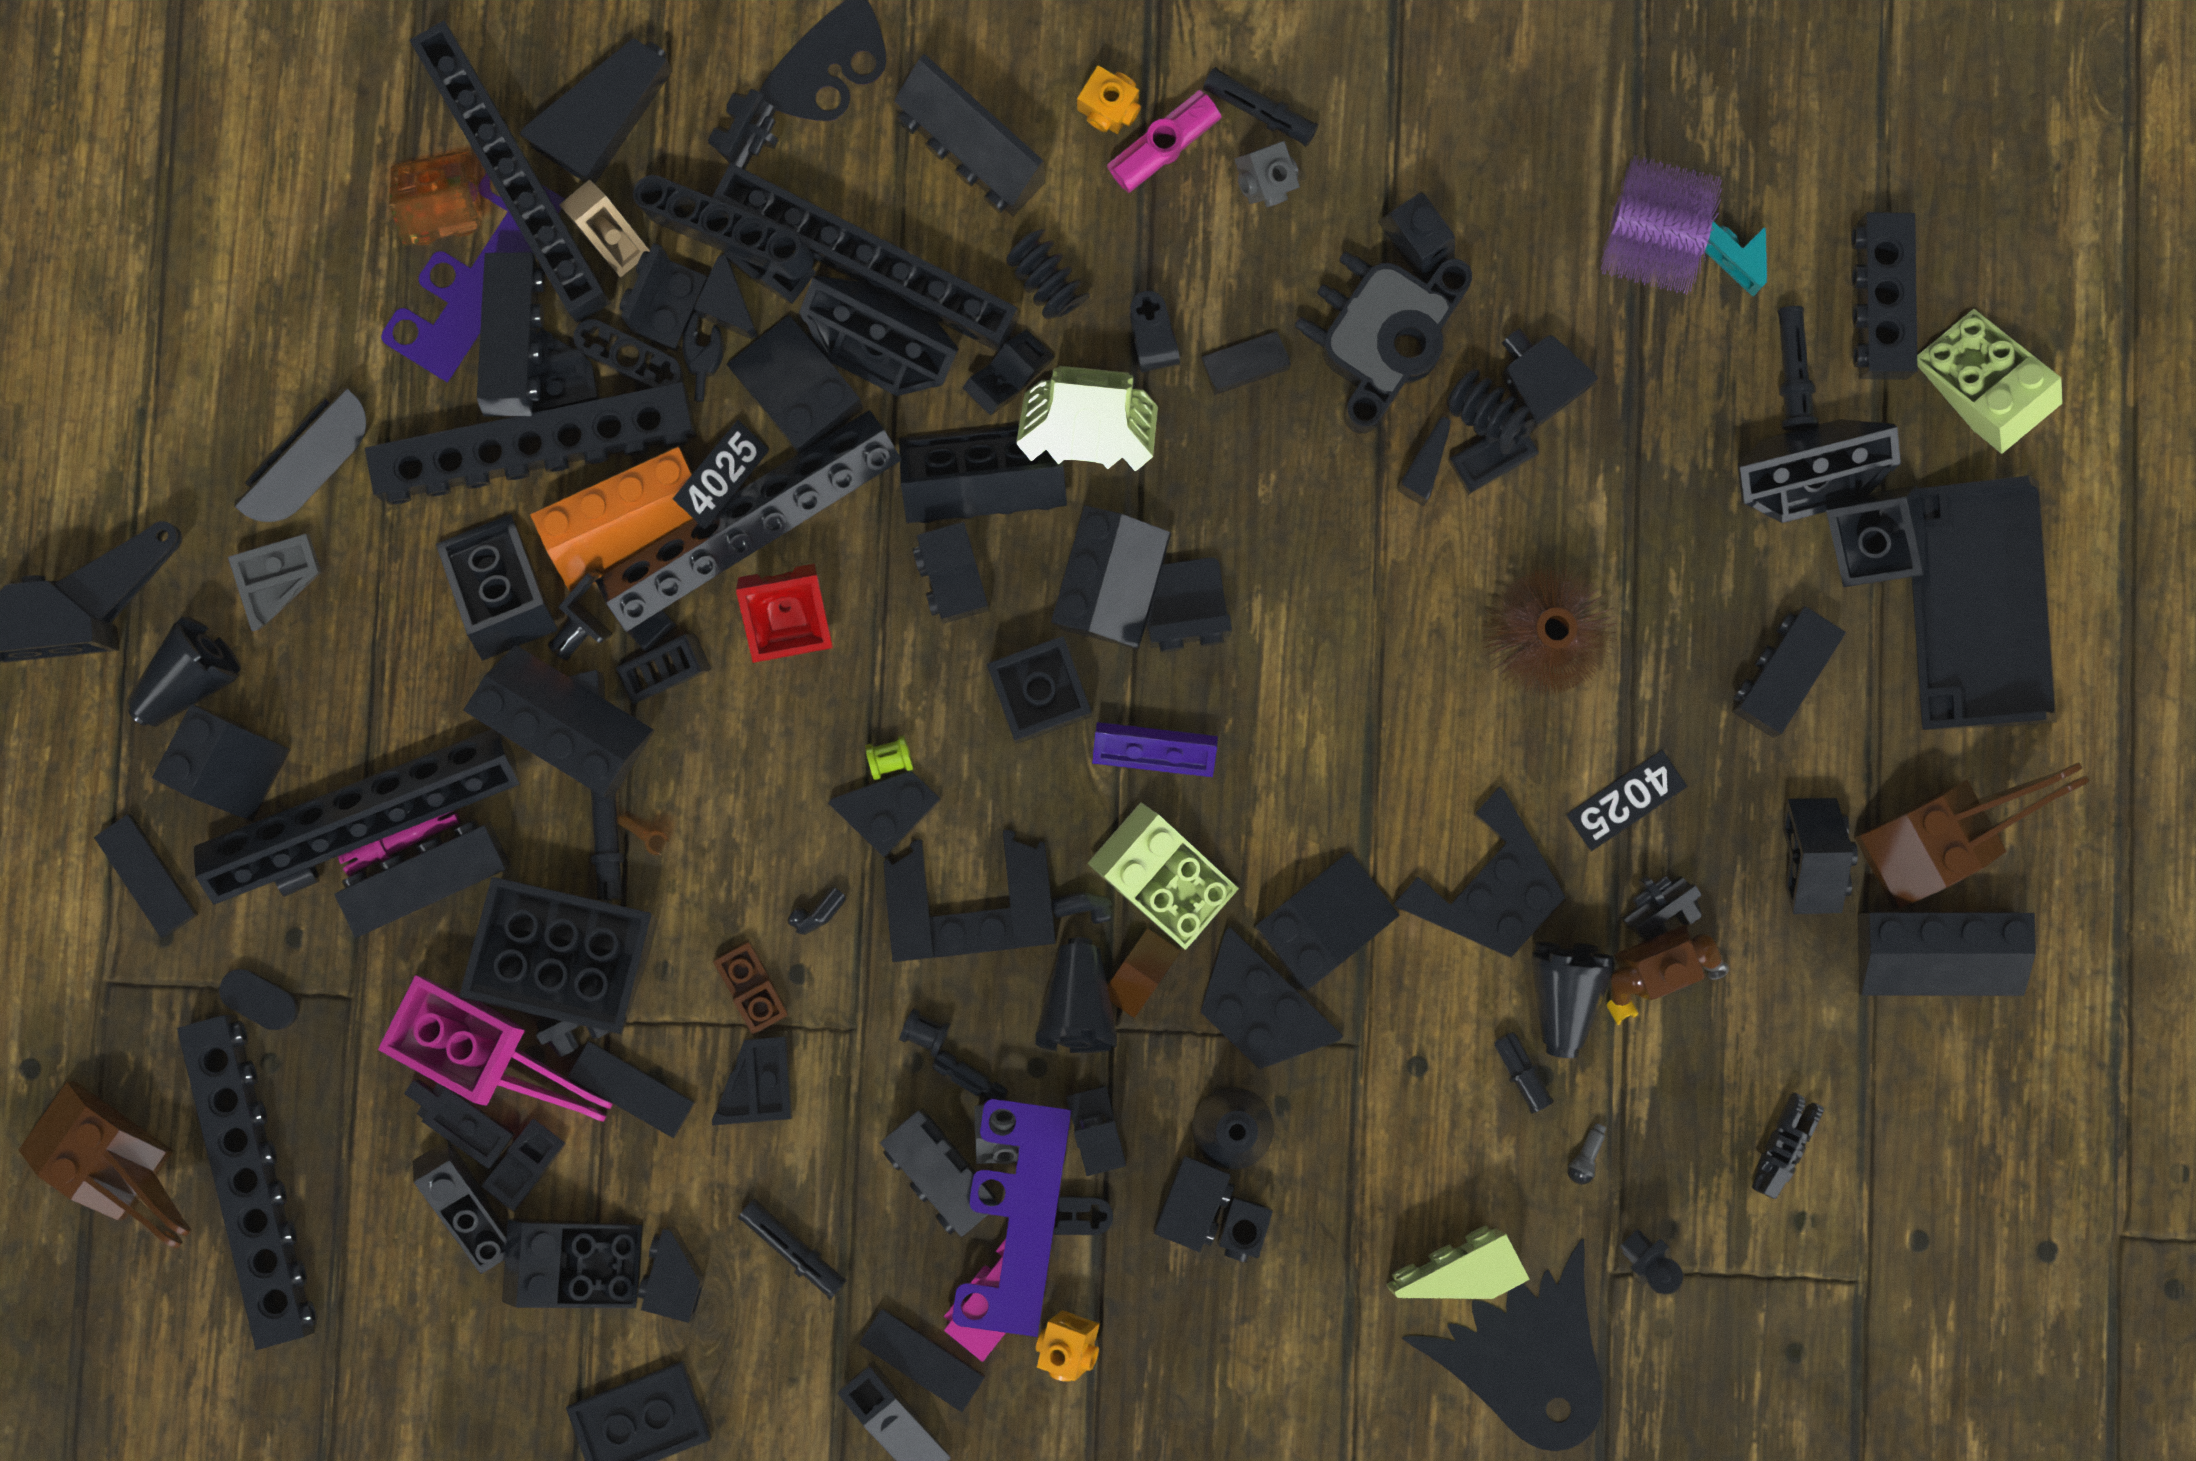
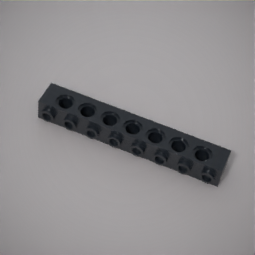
M443 20L410 39L409 41L574 321L578 323L610 305L611 302L446 22Z
M730 163L712 197L794 231L809 248L813 259L858 282L869 284L935 318L939 323L997 352L1008 341L1019 320L1018 308L733 163Z
M683 382L535 412L533 416H516L365 447V454L373 495L382 501H387L388 505H398L410 502L412 500L411 496L426 493L428 497H436L451 493L450 487L466 484V488L469 489L481 488L490 485V479L506 476V480L524 479L530 476V471L545 468L546 472L563 471L570 468L569 463L585 460V464L602 463L609 460L610 454L624 452L625 456L641 455L649 451V446L664 443L665 448L686 445L688 438L697 437L688 390ZM647 414H660L661 421L655 429H642V420ZM608 422H620L621 430L616 437L610 439L603 437L602 430ZM569 430H581V439L575 446L567 447L563 445V437ZM533 437L541 438L542 445L540 450L533 455H526L524 453L526 441ZM494 445L501 446V457L494 463H486L484 459L486 450ZM460 453L462 455L460 467L454 471H446L445 462L447 458L452 454ZM413 462H421V474L415 479H407V467Z
M868 410L736 492L706 529L693 519L601 576L595 582L606 604L627 632L897 464L902 459L873 413Z
M490 729L195 845V878L213 905L520 785L515 755L505 736L494 729Z
M222 1015L178 1027V1036L255 1350L315 1333L313 1325L317 1323L316 1310L312 1301H307L303 1287L307 1283V1274L301 1260L297 1261L293 1246L297 1243L296 1229L291 1220L287 1221L283 1206L287 1203V1193L281 1180L277 1181L274 1164L277 1163V1152L271 1140L267 1141L264 1124H267L268 1121L267 1112L263 1102L257 1100L254 1085L258 1082V1076L254 1063L251 1060H247L244 1045L248 1043V1035L245 1025L242 1021H238L237 1015ZM219 1049L224 1050L228 1056V1064L222 1071H219L213 1063V1056ZM229 1088L235 1091L238 1097L237 1106L232 1111L228 1110L223 1104V1095ZM238 1128L242 1129L248 1138L247 1146L242 1151L238 1150L233 1144V1134ZM248 1168L253 1170L258 1178L257 1186L253 1191L248 1190L242 1181L243 1174ZM257 1208L264 1211L268 1219L267 1226L263 1231L258 1230L252 1222V1215ZM266 1249L272 1250L277 1256V1266L273 1271L268 1270L262 1263V1255ZM276 1289L283 1291L287 1297V1306L284 1311L276 1309L272 1303V1294Z

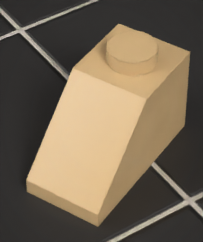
M590 179L559 204L576 227L620 278L638 264L644 251H650L607 196Z

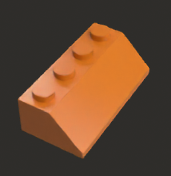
M679 447L530 514L547 553L570 593L588 572L599 569L602 572L599 576L600 578L693 520L673 500V497L693 474L685 454Z

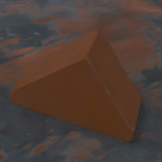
M1147 928L1108 984L1110 1002L1135 1018L1181 951Z

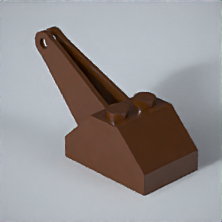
M2080 762L2058 772L1980 799L1977 798L1968 780H1963L1854 838L1892 908L1898 909L1943 890L1985 868L2007 852L1997 833L2054 799L2085 785L2090 780L2085 775L2071 781L1994 826L1984 810L2058 782L2081 770Z
M76 1081L66 1082L19 1148L21 1155L39 1178L70 1200L115 1220L126 1219L130 1214L145 1225L159 1240L173 1248H179L183 1241L176 1232L183 1236H188L191 1228L184 1221L156 1176L173 1153V1150ZM140 1198L147 1205V1207L141 1201H139Z

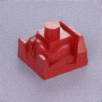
M815 563L797 566L793 572L789 571L775 576L766 575L762 579L758 574L738 577L736 594L753 663L833 648Z

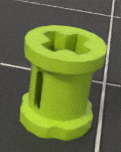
M905 735L898 736L897 741L875 747L872 744L865 745L874 780L880 779L881 774L903 768L907 771L914 770Z

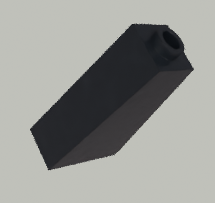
M635 38L631 39L527 124L520 132V136L527 146L579 180L586 183L590 179L595 184L672 73V69L666 59L667 53L651 41H647L644 45Z

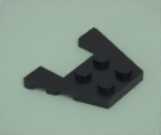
M1498 787L1474 815L1504 841V845L1451 904H1448L1420 877H1417L1393 905L1397 909L1415 915L1431 924L1440 926L1465 939L1511 958L1562 902L1565 895L1507 794L1501 787Z

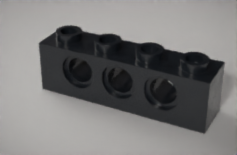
M1867 212L1857 222V225L1853 226L1851 235L1852 248L1857 249L1858 264L1853 266L1852 286L1854 289H1858V304L1854 305L1852 313L1853 327L1858 328V343L1854 345L1853 365L1859 368V379L1907 380L1918 372L1915 213ZM1876 249H1881L1889 255L1890 265H1884L1877 261L1875 257ZM1875 289L1886 290L1891 297V303L1887 305L1879 302L1875 296ZM1876 328H1884L1890 333L1891 344H1884L1877 339Z

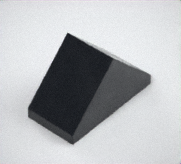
M725 254L718 256L694 309L702 319L746 338H756L758 334L731 265Z

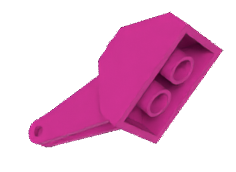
M415 975L378 1048L379 1051L476 1104L487 1106L498 1085L583 1113L596 1120L605 1121L607 1116L604 1113L580 1101L504 1073L511 1057L591 1102L611 1109L613 1105L610 1101L576 1084L517 1049L516 1047L525 1030L511 1018L481 1002L460 998V993L430 979Z

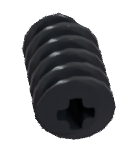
M1040 229L1018 242L1008 254L1006 262L1010 267H1017L1015 271L1017 279H1027L1024 284L1025 291L1027 293L1036 292L1033 297L1034 304L1036 306L1045 305L1042 310L1044 319L1060 318L1082 305L1090 297V294L1088 292L1080 295L1075 294L1076 289L1081 284L1080 279L1071 282L1066 281L1072 268L1071 266L1061 269L1057 268L1063 255L1058 253L1049 256L1048 252L1054 246V241L1049 240L1040 243L1039 239L1046 231L1045 229Z
M1474 368L1454 386L1449 395L1447 405L1449 406L1450 413L1456 417L1461 416L1462 422L1467 426H1473L1475 433L1478 435H1486L1488 443L1492 445L1498 444V449L1501 453L1506 455L1513 453L1532 432L1535 426V419L1525 420L1529 413L1527 406L1520 407L1516 412L1513 411L1517 403V399L1514 396L1507 398L1502 403L1501 400L1505 393V389L1502 387H1498L1489 393L1492 386L1490 378H1485L1477 384L1480 370Z

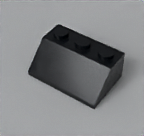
M1084 505L1051 622L1066 632L1139 649L1171 533L1120 513Z

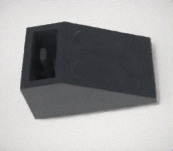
M508 1219L502 1302L516 1308H636L642 1225L545 1219Z

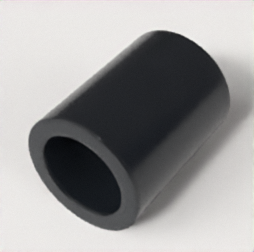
M314 865L276 880L275 883L280 893L286 897L318 883L320 878Z

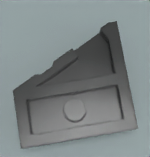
M303 534L228 557L251 631L262 629L321 573L309 534Z

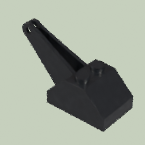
M156 522L135 537L60 581H47L45 576L30 575L20 577V583L5 585L0 591V663L119 651L118 627L112 622L180 547L182 543L181 531L168 522ZM168 533V538L162 541L163 535Z

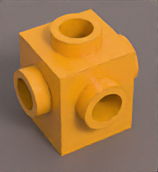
M1098 65L1077 98V110L1088 116V123L1102 132H1107L1109 129L1118 135L1124 124L1128 127L1133 124L1141 110V105L1137 104L1139 102V89L1135 88L1136 83L1127 75L1121 72H1116L1114 75Z
M1061 1310L1048 1321L1047 1327L1042 1329L1038 1337L1036 1351L1040 1352L1037 1368L1048 1371L1052 1378L1059 1381H1076L1087 1370L1091 1371L1099 1353V1347L1094 1345L1100 1323Z

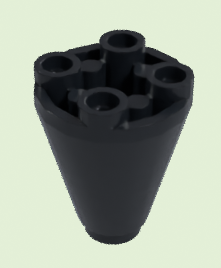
M1536 942L1535 951L1532 952L1531 964L1542 1041L1546 1044L1545 1052L1555 1057L1576 1058L1579 1055V1049L1585 1045L1614 972L1615 963L1613 962V956L1598 953V947L1591 944L1576 943L1573 950L1560 949L1559 944L1552 942Z

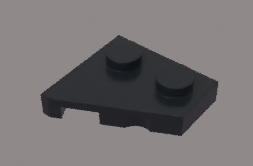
M787 1037L744 1040L733 1072L730 1074L724 1088L725 1091L717 1111L713 1115L712 1126L793 1119Z

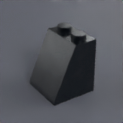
M191 704L152 778L190 798L253 821L291 749L220 713Z

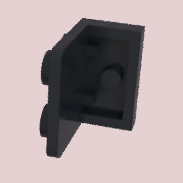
M1210 557L1164 564L1162 566L1147 619L1150 648L1160 647V652H1172L1184 649V643L1200 641V646H1212L1224 643V637L1231 636L1230 614L1227 615L1220 565L1217 559Z

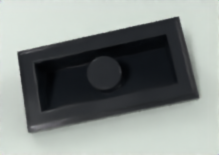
M1277 331L1201 357L1214 395L1290 370L1291 367L1290 359Z

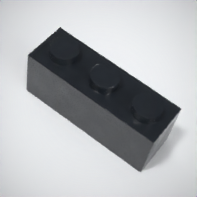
M1806 606L1798 609L1795 613L1791 611L1786 613L1776 629L1781 634L1773 647L1766 645L1755 661L1754 665L1759 667L1757 673L1751 681L1746 678L1733 696V699L1738 702L1732 712L1772 738L1784 732L1846 634L1844 630Z

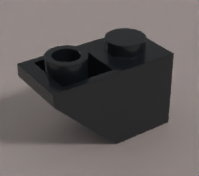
M668 1226L662 1230L661 1235L655 1233L649 1258L654 1259L651 1274L643 1275L638 1298L644 1299L641 1307L642 1311L689 1323L695 1318L705 1277L677 1228Z

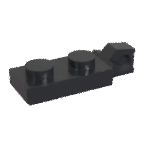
M419 1079L413 1080L404 1092L406 1096L421 1105L416 1113L423 1119L421 1122L488 1169L494 1165L515 1135V1133L463 1096L439 1083L432 1089Z

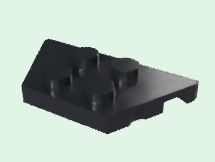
M1230 927L1225 931L1200 1013L1258 1069L1338 1042L1343 1038L1339 1031Z

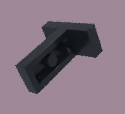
M1106 1086L1066 1096L1069 1109L1071 1110L1074 1136L1077 1147L1081 1152L1086 1176L1125 1167L1126 1162Z

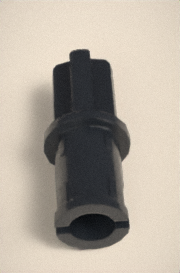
M1511 1032L1498 1038L1494 1042V1046L1511 1075L1508 1080L1510 1083L1515 1082L1529 1107L1530 1113H1536L1551 1105L1554 1100L1550 1097L1536 1071L1539 1066L1532 1064L1517 1035Z

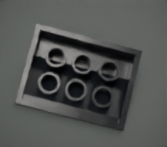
M491 877L459 997L622 1035L648 960L658 920L649 912Z

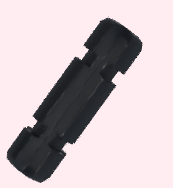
M942 1050L932 1064L933 1070L943 1076L949 1075L951 1081L975 1096L981 1095L985 1097V1102L991 1099L1004 1100L1007 1096V1088L996 1081L994 1083L988 1081V1076L965 1062H957V1057L949 1052Z

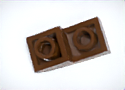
M749 939L713 958L715 967L733 996V1002L752 1035L788 1016V1012Z

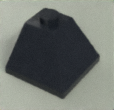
M1917 485L1878 491L1826 510L1843 587L1924 575L1925 519Z

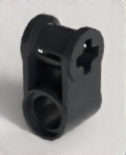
M1143 291L1137 294L1130 305V321L1140 372L1143 373L1179 365L1180 357L1174 331L1171 329L1164 299L1153 291ZM1149 304L1151 310L1158 309V311L1154 312L1153 320H1147L1144 314L1138 315L1142 312V305Z

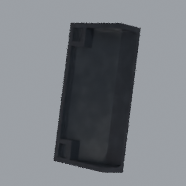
M2028 475L1919 488L1918 492L1925 519V573L1921 576L1912 577L1922 730L2057 723L2039 481Z

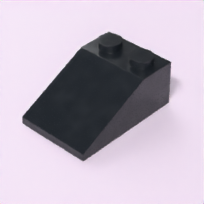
M789 315L726 364L798 454L835 432L864 409L857 394Z
M511 514L436 544L465 631L482 661L511 650L515 645H523L558 630Z
M1348 852L1255 925L1254 928L1304 991H1308L1400 915L1353 855Z

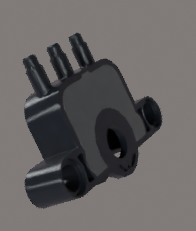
M1345 251L1339 258L1340 263L1362 278V281L1350 298L1325 284L1320 286L1317 294L1325 302L1340 311L1329 330L1326 331L1304 317H1299L1296 321L1295 327L1302 331L1303 335L1322 346V356L1326 365L1332 371L1358 387L1351 396L1344 412L1346 425L1352 431L1358 434H1366L1373 431L1402 390L1404 384L1424 379L1435 368L1443 350L1441 330L1466 295L1472 282V271L1470 266L1459 259L1444 261L1429 283L1426 284L1400 266L1392 263H1381L1373 267L1358 256H1353ZM1448 273L1457 275L1462 281V287L1458 289L1448 288L1443 283L1442 276ZM1400 336L1414 337L1419 341L1422 353L1414 358L1401 356L1396 351L1394 340ZM1358 404L1369 405L1373 409L1374 418L1368 421L1359 420L1355 416L1353 408Z

